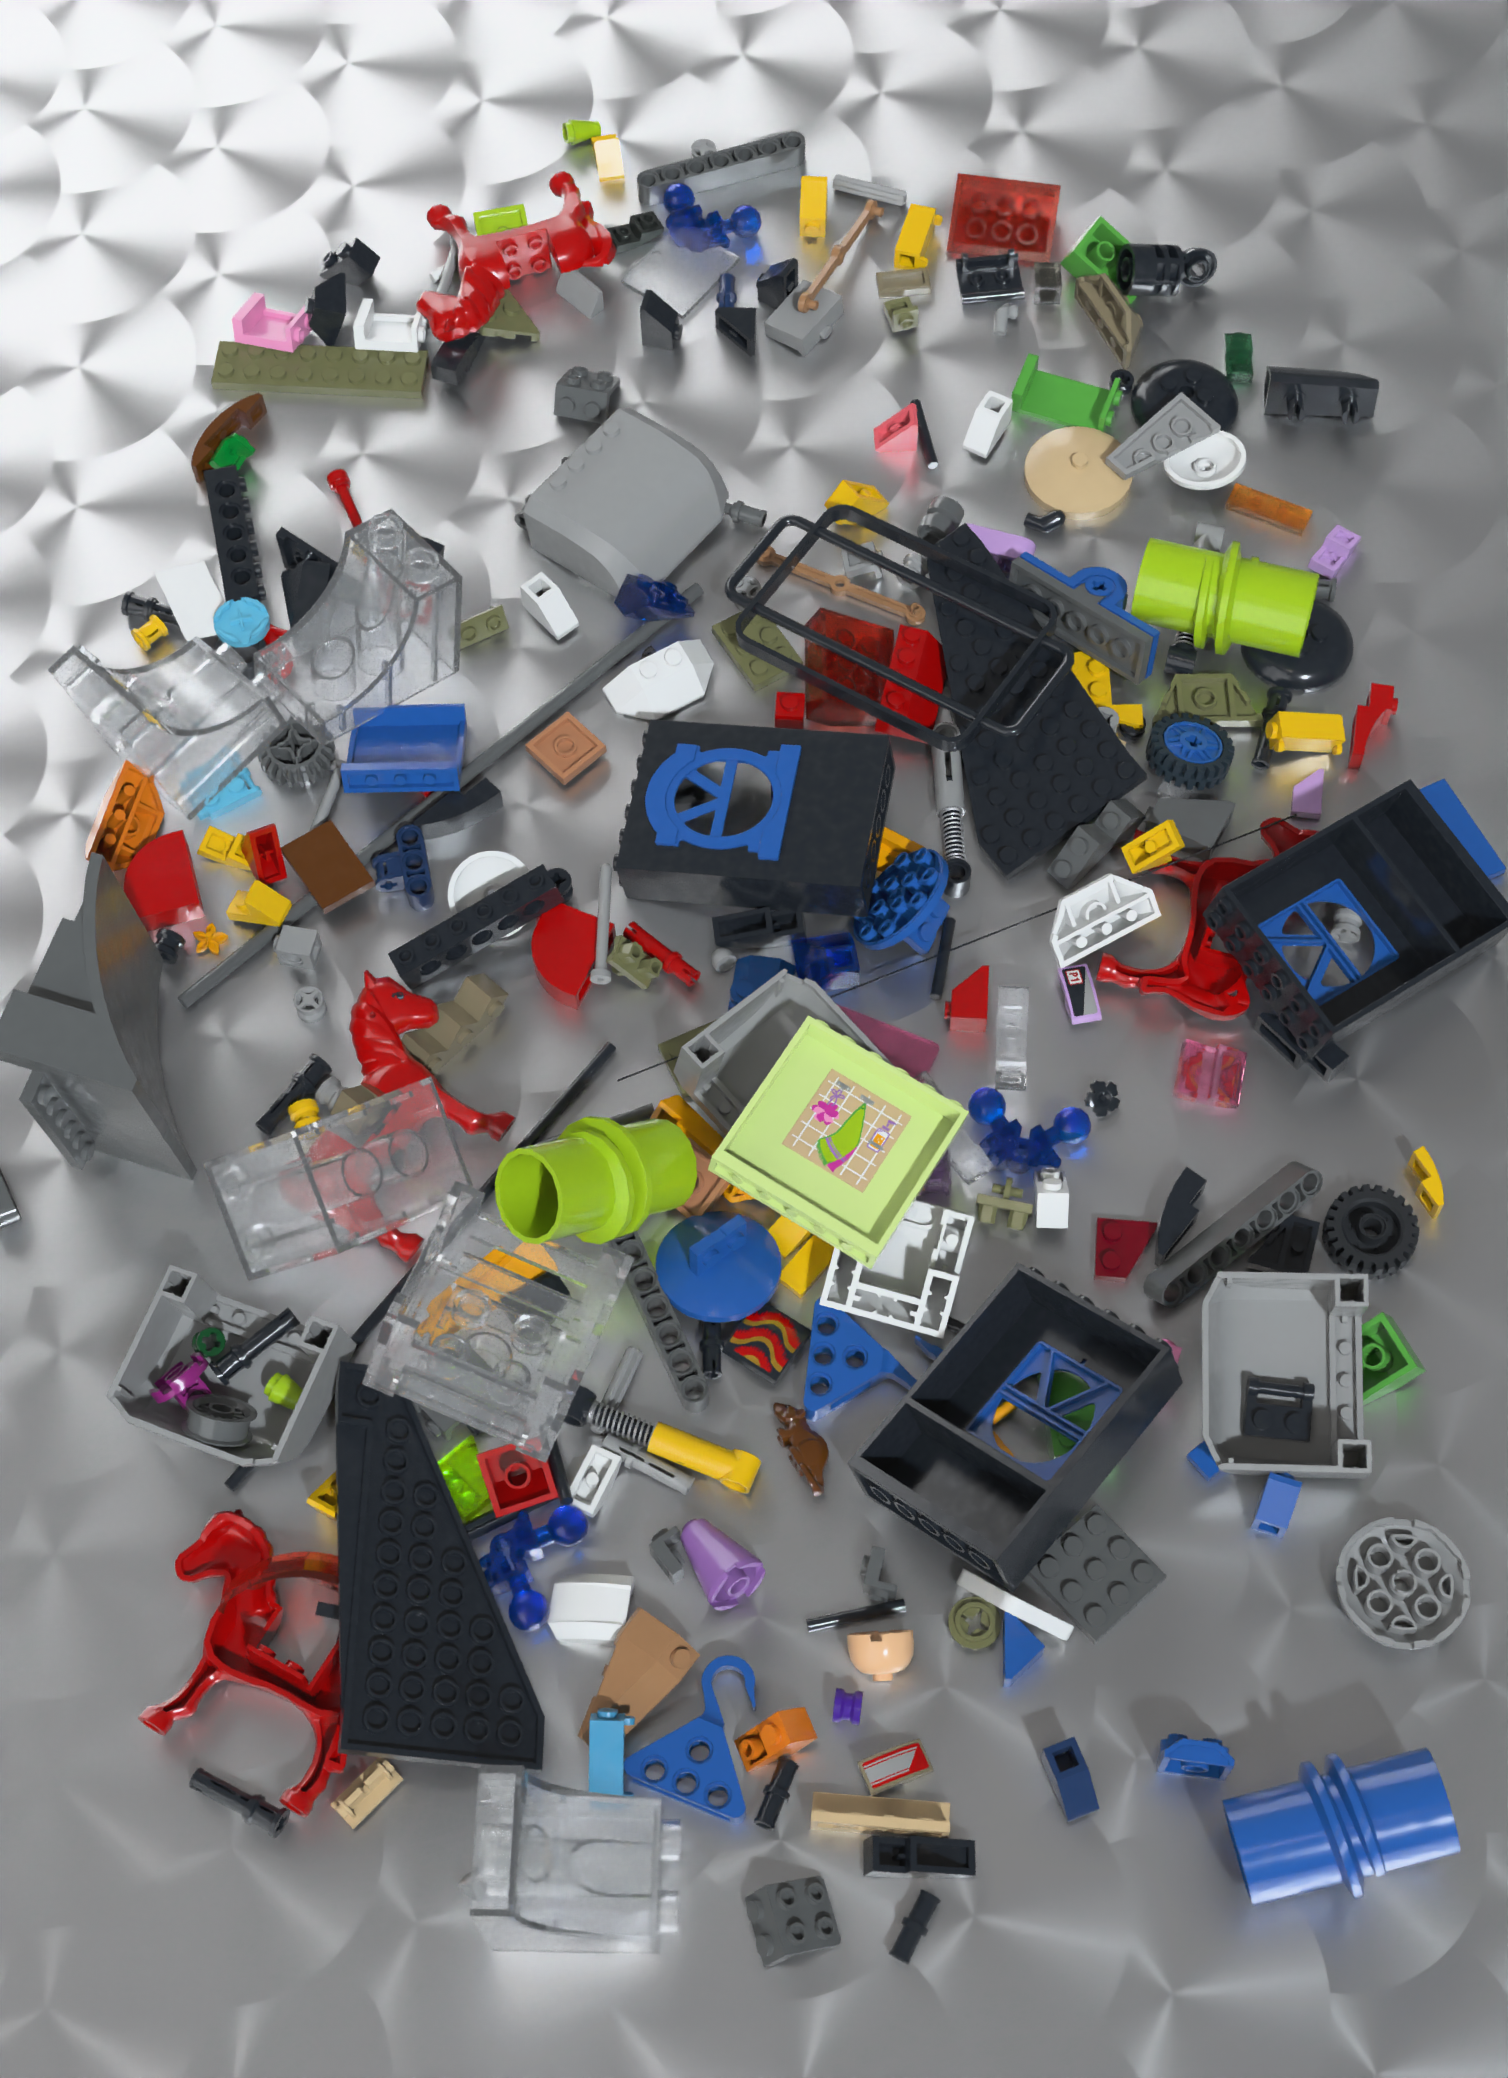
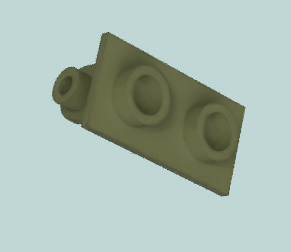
M500 604L496 607L492 605L490 609L458 623L453 622L452 626L448 629L452 638H455L458 649L461 650L509 629L503 606Z

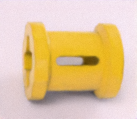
M154 614L139 629L134 628L131 630L132 637L145 651H148L151 648L150 645L161 636L166 637L169 634L165 624Z

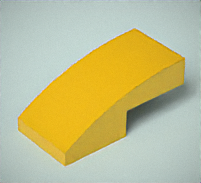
M209 826L197 854L228 866L251 871L241 851L245 836L238 833L234 837Z
M1422 1146L1413 1151L1408 1166L1420 1181L1415 1195L1431 1218L1434 1219L1438 1217L1444 1205V1194L1436 1166L1425 1147Z

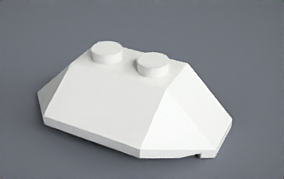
M701 640L677 641L629 665L609 682L602 691L616 714H625L646 720H659L704 697L714 662Z
M1108 873L1059 899L1049 939L1058 967L1062 969L1162 916L1153 890Z

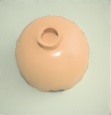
M913 1630L850 1633L847 1635V1648L850 1660L861 1673L873 1675V1681L893 1680V1673L903 1671L911 1662L914 1653Z

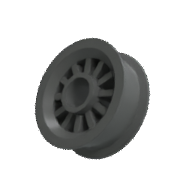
M200 1394L189 1397L186 1400L185 1405L189 1413L188 1418L181 1424V1430L190 1438L206 1444L224 1447L243 1446L252 1441L253 1435L249 1428L251 1421L257 1418V1411L250 1404L236 1398L216 1394Z

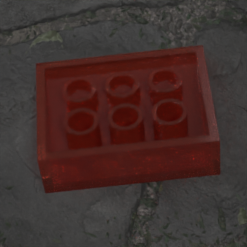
M958 173L947 252L967 253L968 255L993 256L1007 254L1008 249L1014 248V252L1018 253V261L1050 264L1061 185Z
M821 607L804 625L890 667L894 651L893 629ZM805 639L806 667L880 704L886 683L885 678ZM805 682L807 720L828 726L876 725V717Z

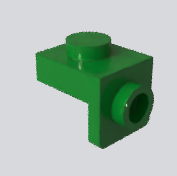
M234 433L221 441L208 464L214 469L236 465L239 471L245 459L254 454L255 448L249 444L246 438Z

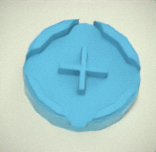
M240 597L241 600L234 601L232 599L226 601L218 608L214 615L213 623L219 640L228 646L239 648L254 645L266 636L270 629V617L265 605L256 599Z

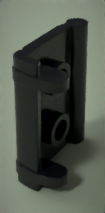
M1014 248L1008 249V253L1004 255L968 258L967 253H962L961 259H956V274L962 304L1025 298L1018 265V253L1014 252Z

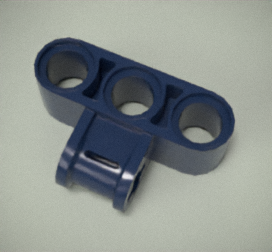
M405 825L397 832L396 838L399 851L381 854L372 860V867L376 870L377 875L375 887L380 892H393L405 889L410 907L417 911H425L432 907L435 899L425 840L418 826ZM420 866L418 869H411L412 867ZM418 891H425L422 894H415Z

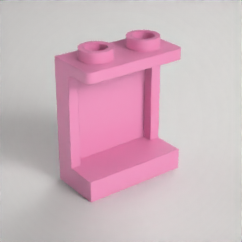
M255 292L232 318L235 342L291 353L303 343L306 336L312 330L309 326L308 314L305 313V305L298 314L268 309L265 305L264 294Z

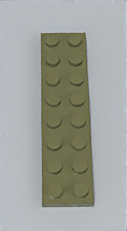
M219 341L211 384L213 389L422 399L429 355L427 350H419L417 353L319 345H299L291 353L233 341Z

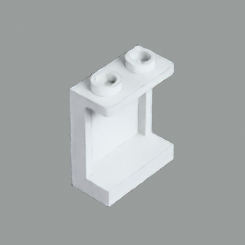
M363 298L353 324L355 349L418 353L421 342L426 340V329L430 328L429 320L418 310L416 315L375 313L373 299Z

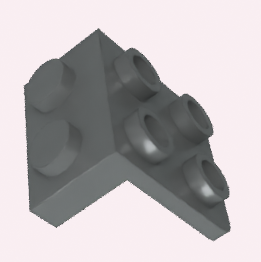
M580 366L569 369L556 383L553 415L603 424L608 419L610 395L619 386L620 378L614 376L611 372H589L587 368Z
M820 1876L765 1885L745 1898L747 1915L752 1922L757 1940V1951L762 1958L764 1968L777 1965L793 1955L832 1948L841 1942L825 1882Z

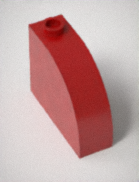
M183 830L162 835L146 844L133 857L127 868L124 878V892L147 932L205 917L189 845Z
M561 903L537 917V925L531 942L532 957L537 978L545 991L560 1003L578 1010L592 984L590 972L595 969L598 917ZM609 922L608 953L614 944L616 936L615 924Z

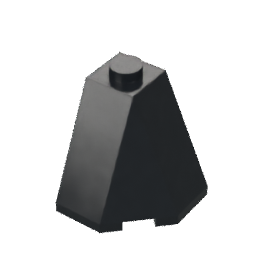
M303 560L298 563L295 569L290 570L288 568L281 574L290 629L295 647H300L304 650L322 651L340 596L332 564Z

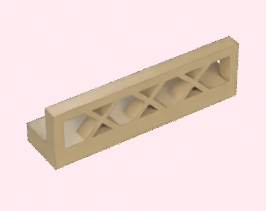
M813 1792L811 1829L900 1837L949 1838L950 1803Z

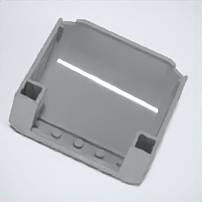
M630 407L618 408L530 495L523 510L531 548L626 603L631 596L641 592L645 595L654 591L723 520L726 500L729 499V493L720 473L701 450L666 427Z
M783 969L683 1045L673 1072L686 1093L717 1127L727 1135L808 1015L815 1020L824 1021L830 1029L840 1035L849 1036L860 1047L879 1054L885 1062L892 1066L894 1065L815 981L808 978L800 979L787 973L788 970Z
M170 1264L106 1397L115 1405L129 1424L242 1467L271 1466L293 1460L309 1444L335 1394L338 1365L340 1361H350L357 1344L339 1325L310 1315L306 1326L299 1324L287 1332L277 1342L253 1359L252 1367L249 1369L244 1368L229 1380L230 1384L227 1386L219 1380L208 1365L199 1377L212 1394L239 1399L256 1409L257 1418L251 1421L249 1428L253 1438L250 1443L236 1447L210 1445L192 1439L181 1430V1424L188 1418V1412L182 1408L174 1397L158 1404L149 1393V1390L153 1388L158 1389L154 1383L178 1362L182 1361L186 1365L193 1361L190 1355L195 1353L191 1345L195 1333L212 1327L219 1329L224 1334L226 1343L223 1351L218 1355L205 1358L209 1363L211 1361L216 1362L231 1351L230 1347L233 1344H242L276 1318L277 1315L219 1295L198 1274ZM211 1335L202 1338V1342L206 1344V1350L215 1347V1343L211 1341ZM277 1372L283 1375L287 1373L303 1389L294 1410L268 1401V1396L264 1394L267 1383ZM195 1390L190 1394L189 1397L200 1395L203 1393L199 1390Z
M1218 1271L1202 1302V1437L1220 1471L1250 1476H1268L1271 1472L1275 1474L1288 1473L1294 1477L1342 1479H1365L1372 1474V1440L1364 1439L1362 1315L1369 1307L1368 1274ZM1248 1376L1259 1377V1381L1300 1386L1303 1383L1314 1384L1315 1393L1312 1404L1309 1443L1242 1435ZM1258 1394L1257 1403L1300 1408V1398Z

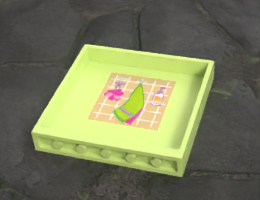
M808 1015L711 1157L708 1170L869 1269H872L963 1126L969 1111L965 1110L959 1102L952 1099L949 1100L937 1093L931 1085L920 1083L910 1077L909 1073L904 1069L894 1067L885 1062L879 1054L860 1047L849 1036L840 1035L830 1029L824 1021L815 1020Z

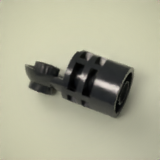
M1124 244L1117 259L1116 282L1118 289L1126 296L1174 297L1179 293L1180 283L1183 286L1192 288L1208 282L1217 269V259L1214 253L1205 248H1188L1182 251L1178 245Z

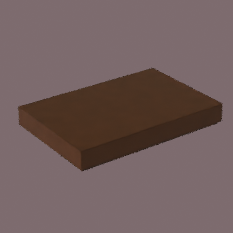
M331 820L281 847L283 856L324 914L375 886L373 878Z

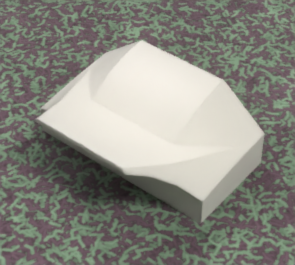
M594 1444L591 1445L588 1453L574 1457L566 1470L573 1497V1502L568 1506L594 1518L601 1509L616 1480L622 1463V1457Z

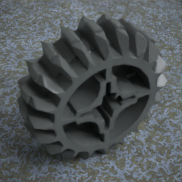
M302 714L298 720H294L290 715L289 721L284 722L279 718L278 726L269 724V732H262L263 741L258 742V759L261 762L262 770L267 773L271 781L276 780L280 786L287 782L291 789L295 783H299L303 788L307 781L315 784V777L324 779V770H331V762L335 760L334 751L336 747L334 741H332L331 732L326 730L322 722L317 723L313 717L306 721ZM296 746H298L299 749L297 750V757L295 756Z

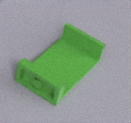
M1028 354L1012 392V411L1067 427H1089L1103 432L1106 426L1111 427L1115 416L1113 408L1114 406L1119 407L1123 396V391L1119 390L1120 378H1115L1111 390L1039 371L1037 370L1039 356Z

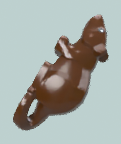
M776 1402L773 1405L774 1415L785 1427V1429H776L779 1434L777 1436L778 1442L782 1448L790 1446L788 1450L791 1455L788 1457L800 1477L803 1475L806 1477L815 1497L821 1496L824 1493L823 1471L829 1458L827 1443L818 1433L810 1429L804 1417L806 1415L804 1409H796L791 1405Z

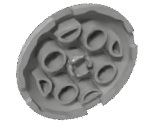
M1394 1517L1373 1521L1359 1529L1348 1540L1338 1559L1336 1588L1345 1613L1361 1632L1385 1646L1405 1650L1433 1646L1445 1640L1458 1628L1467 1614L1470 1605L1469 1580L1471 1577L1462 1553L1443 1532L1417 1519L1413 1521L1394 1519ZM1400 1579L1406 1582L1409 1591L1396 1590L1394 1580Z

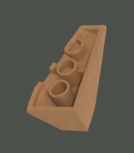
M640 1607L635 1610L616 1636L613 1644L616 1647L609 1665L605 1664L602 1675L604 1678L597 1696L592 1697L578 1733V1737L588 1746L591 1713H597V1710L601 1708H614L618 1710L619 1714L634 1716L635 1724L625 1726L626 1736L683 1679L700 1656L678 1633Z

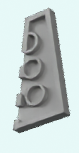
M1180 392L1107 456L1105 464L1123 480H1127L1218 433L1221 426Z

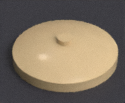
M1081 426L1060 428L1042 436L1030 448L1024 466V482L1031 498L1047 512L1061 510L1064 512L1066 519L1072 520L1094 519L1115 510L1128 496L1133 476L1123 480L1105 464L1106 457L1121 445L1118 440L1103 431Z

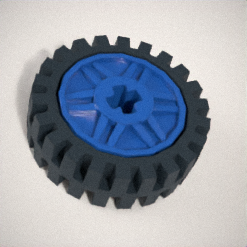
M1175 713L1171 714L1170 718L1165 716L1161 721L1158 720L1153 727L1145 752L1146 760L1150 761L1149 767L1156 769L1155 774L1158 777L1165 775L1164 781L1170 783L1172 780L1175 781L1174 786L1179 788L1182 784H1185L1188 790H1192L1194 786H1196L1197 790H1204L1205 786L1210 789L1215 784L1219 785L1225 779L1234 757L1235 748L1232 746V739L1227 738L1228 733L1225 730L1219 731L1221 726L1217 723L1210 725L1211 720L1208 718L1201 721L1199 720L1200 715L1194 714L1192 718H1189L1188 713H1182L1181 717Z

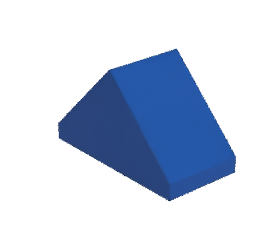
M1004 1612L1003 1687H1010L1043 1655L1045 1645L1016 1616L1008 1612Z

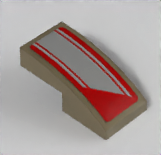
M920 1738L892 1747L857 1762L871 1796L902 1783L904 1785L934 1771Z

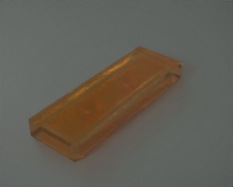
M1238 483L1235 484L1225 506L1227 510L1301 537L1313 513L1312 510Z

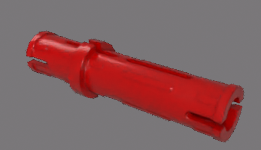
M633 921L628 924L632 931L627 927L624 929L623 937L631 942H637L650 957H656L663 964L662 969L666 973L674 974L688 987H692L695 984L691 980L692 978L698 981L701 975L700 971L685 962L679 952H672L640 927L638 923Z

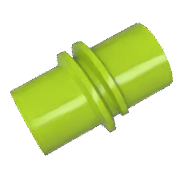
M1150 537L1138 574L1131 615L1146 624L1193 634L1194 647L1204 649L1209 640L1213 638L1215 654L1225 655L1232 643L1299 658L1320 574L1259 561V557L1251 556L1250 559L1243 558L1241 556L1240 542L1232 541L1226 552L1220 553Z
M588 1116L568 1125L557 1140L521 1147L508 1153L500 1163L496 1175V1203L501 1218L508 1229L525 1243L541 1244L575 1235L583 1242L601 1245L638 1231L650 1215L670 1211L684 1205L694 1191L697 1179L696 1157L691 1142L684 1132L669 1120L653 1118L620 1125L607 1117Z

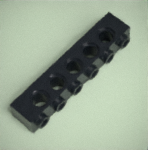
M236 465L204 471L226 601L232 599L237 601L241 600L240 597H249L262 603L263 600H267L264 584H259L258 581L259 578H263L260 562H255L254 559L255 556H259L256 540H251L250 536L255 534L252 518L247 519V513H251L248 496L243 497V492H247L244 475L239 476Z
M541 864L391 951L388 955L401 979L412 990L565 900L547 869Z

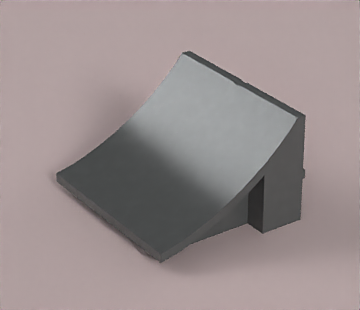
M91 852L85 876L83 903L75 920L62 918L28 993L14 989L0 1018V1060L32 1070L19 1100L72 1167L83 1170L86 1162L92 1159L94 1151H99L193 1181L197 1168L186 1150L172 1115L160 1062L157 1015L159 982L164 959L103 855Z

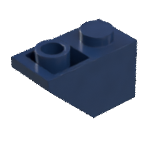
M1075 1736L1044 1748L1040 1760L1067 1822L1098 1811L1100 1808L1089 1768Z

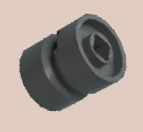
M946 496L935 497L927 509V514L923 517L917 528L918 537L935 545L960 525L964 517L962 506L952 498Z

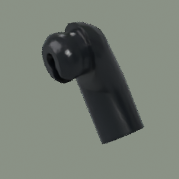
M1061 510L1051 511L1042 517L1028 513L1024 526L1043 533H1050L1064 524L1066 516Z

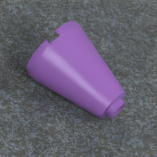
M692 1519L682 1528L681 1543L709 1604L715 1610L724 1611L733 1608L739 1604L736 1599L745 1593L749 1597L754 1593L765 1576V1569L759 1558L706 1519Z

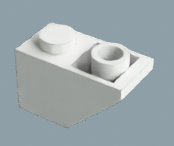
M988 390L976 408L962 448L987 458L1011 422L1013 400Z
M542 571L520 586L523 607L557 640L579 626V621L561 590Z
M1055 1167L1033 1170L1036 1228H1068L1069 1190L1065 1171H1060Z

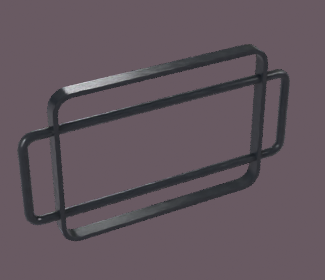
M847 504L830 507L821 515L816 523L797 515L780 517L725 583L727 598L745 608L735 623L736 639L743 650L946 752H956L966 748L982 728L1003 737L1020 735L1027 729L1074 664V654L1071 648L1051 638L1056 629L1057 612L1053 603L1048 599ZM838 520L853 521L1048 616L1049 622L1041 632L1034 630L852 542L827 528ZM796 526L807 532L753 600L736 591V586L785 527ZM821 538L1033 641V643L982 710L977 712L764 605L815 542ZM759 615L972 723L961 735L955 737L941 735L748 638L743 632L753 618ZM1043 647L1062 656V663L1014 725L1006 726L990 718Z

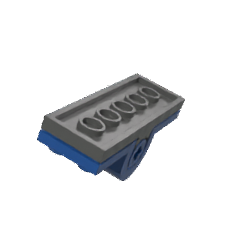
M1026 551L1012 561L1009 581L1048 599L1055 606L1057 624L1054 634L1136 685H1139L1152 674L1160 631L1125 611L1128 599L1127 583L1120 574L1103 567H1088L1068 577ZM1027 606L1040 626L1044 628L1049 622L1048 616Z

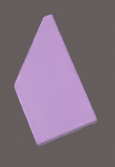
M1318 769L1293 787L1290 816L1297 814L1295 817L1320 820L1324 769Z

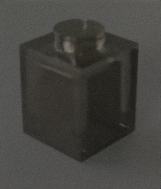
M1060 262L1034 263L1032 279L1034 305L1060 304L1062 291Z

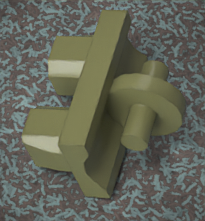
M622 935L615 936L614 948L606 960L612 966L614 974L626 976L641 989L649 988L652 978L659 977L663 966L662 962L656 957L650 958L645 954L641 945L637 942H630Z
M1007 1177L1005 1185L993 1183L992 1193L1002 1194L1003 1198L978 1193L976 1204L979 1205L978 1222L994 1225L997 1209L1010 1211L1007 1228L1023 1231L1028 1215H1032L1033 1204L1009 1200L1010 1196L1022 1198L1024 1189L1012 1187L1013 1178Z

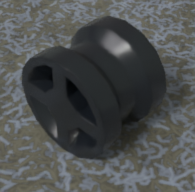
M562 868L550 869L548 873L554 883H556L558 890L565 900L562 903L565 904L573 896L571 876Z
M161 928L156 934L157 941L154 944L164 959L163 963L175 964L178 959L177 952L183 949L186 941L180 934Z

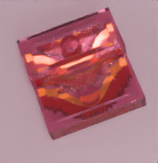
M1186 1039L1181 1046L1173 1097L1209 1106L1236 1109L1239 1107L1247 1053L1223 1044H1218L1213 1048Z

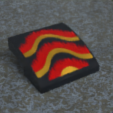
M766 1303L752 1315L743 1318L723 1347L722 1353L775 1385L791 1367L797 1353L808 1342L812 1330Z

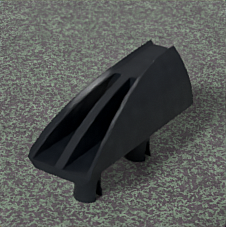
M1267 366L1264 380V415L1287 416L1290 421H1292V416H1297L1298 422L1304 416L1342 417V421L1345 424L1347 418H1351L1352 424H1355L1359 418H1373L1379 391V381L1368 376L1342 371Z

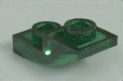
M1242 332L1224 334L1225 376L1231 383H1252L1253 345L1251 334H1244Z

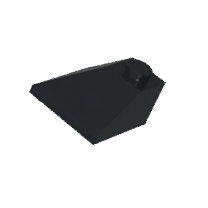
M342 272L316 286L311 298L307 297L305 302V313L308 314L309 326L326 346L335 345L346 316V275Z

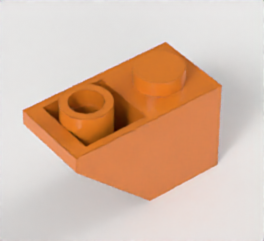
M805 1707L777 1711L734 1740L746 1771L751 1772L777 1761L779 1757L785 1758L798 1752L818 1737Z

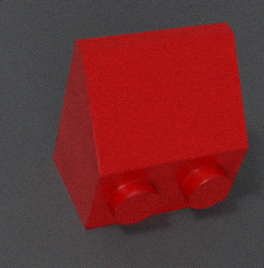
M541 1433L476 1455L496 1518L559 1497Z

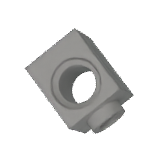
M283 925L280 935H276L273 943V951L276 952L280 964L310 970L315 969L322 947L318 930Z

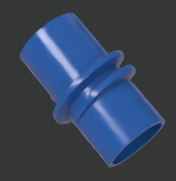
M1427 1747L1348 1768L1336 1753H1331L1325 1756L1324 1772L1321 1775L1310 1761H1305L1299 1765L1298 1781L1222 1800L1232 1844L1252 1907L1343 1883L1354 1899L1363 1898L1364 1878L1374 1875L1377 1877L1384 1876L1389 1871L1459 1854L1460 1852L1459 1837L1449 1799L1436 1763Z

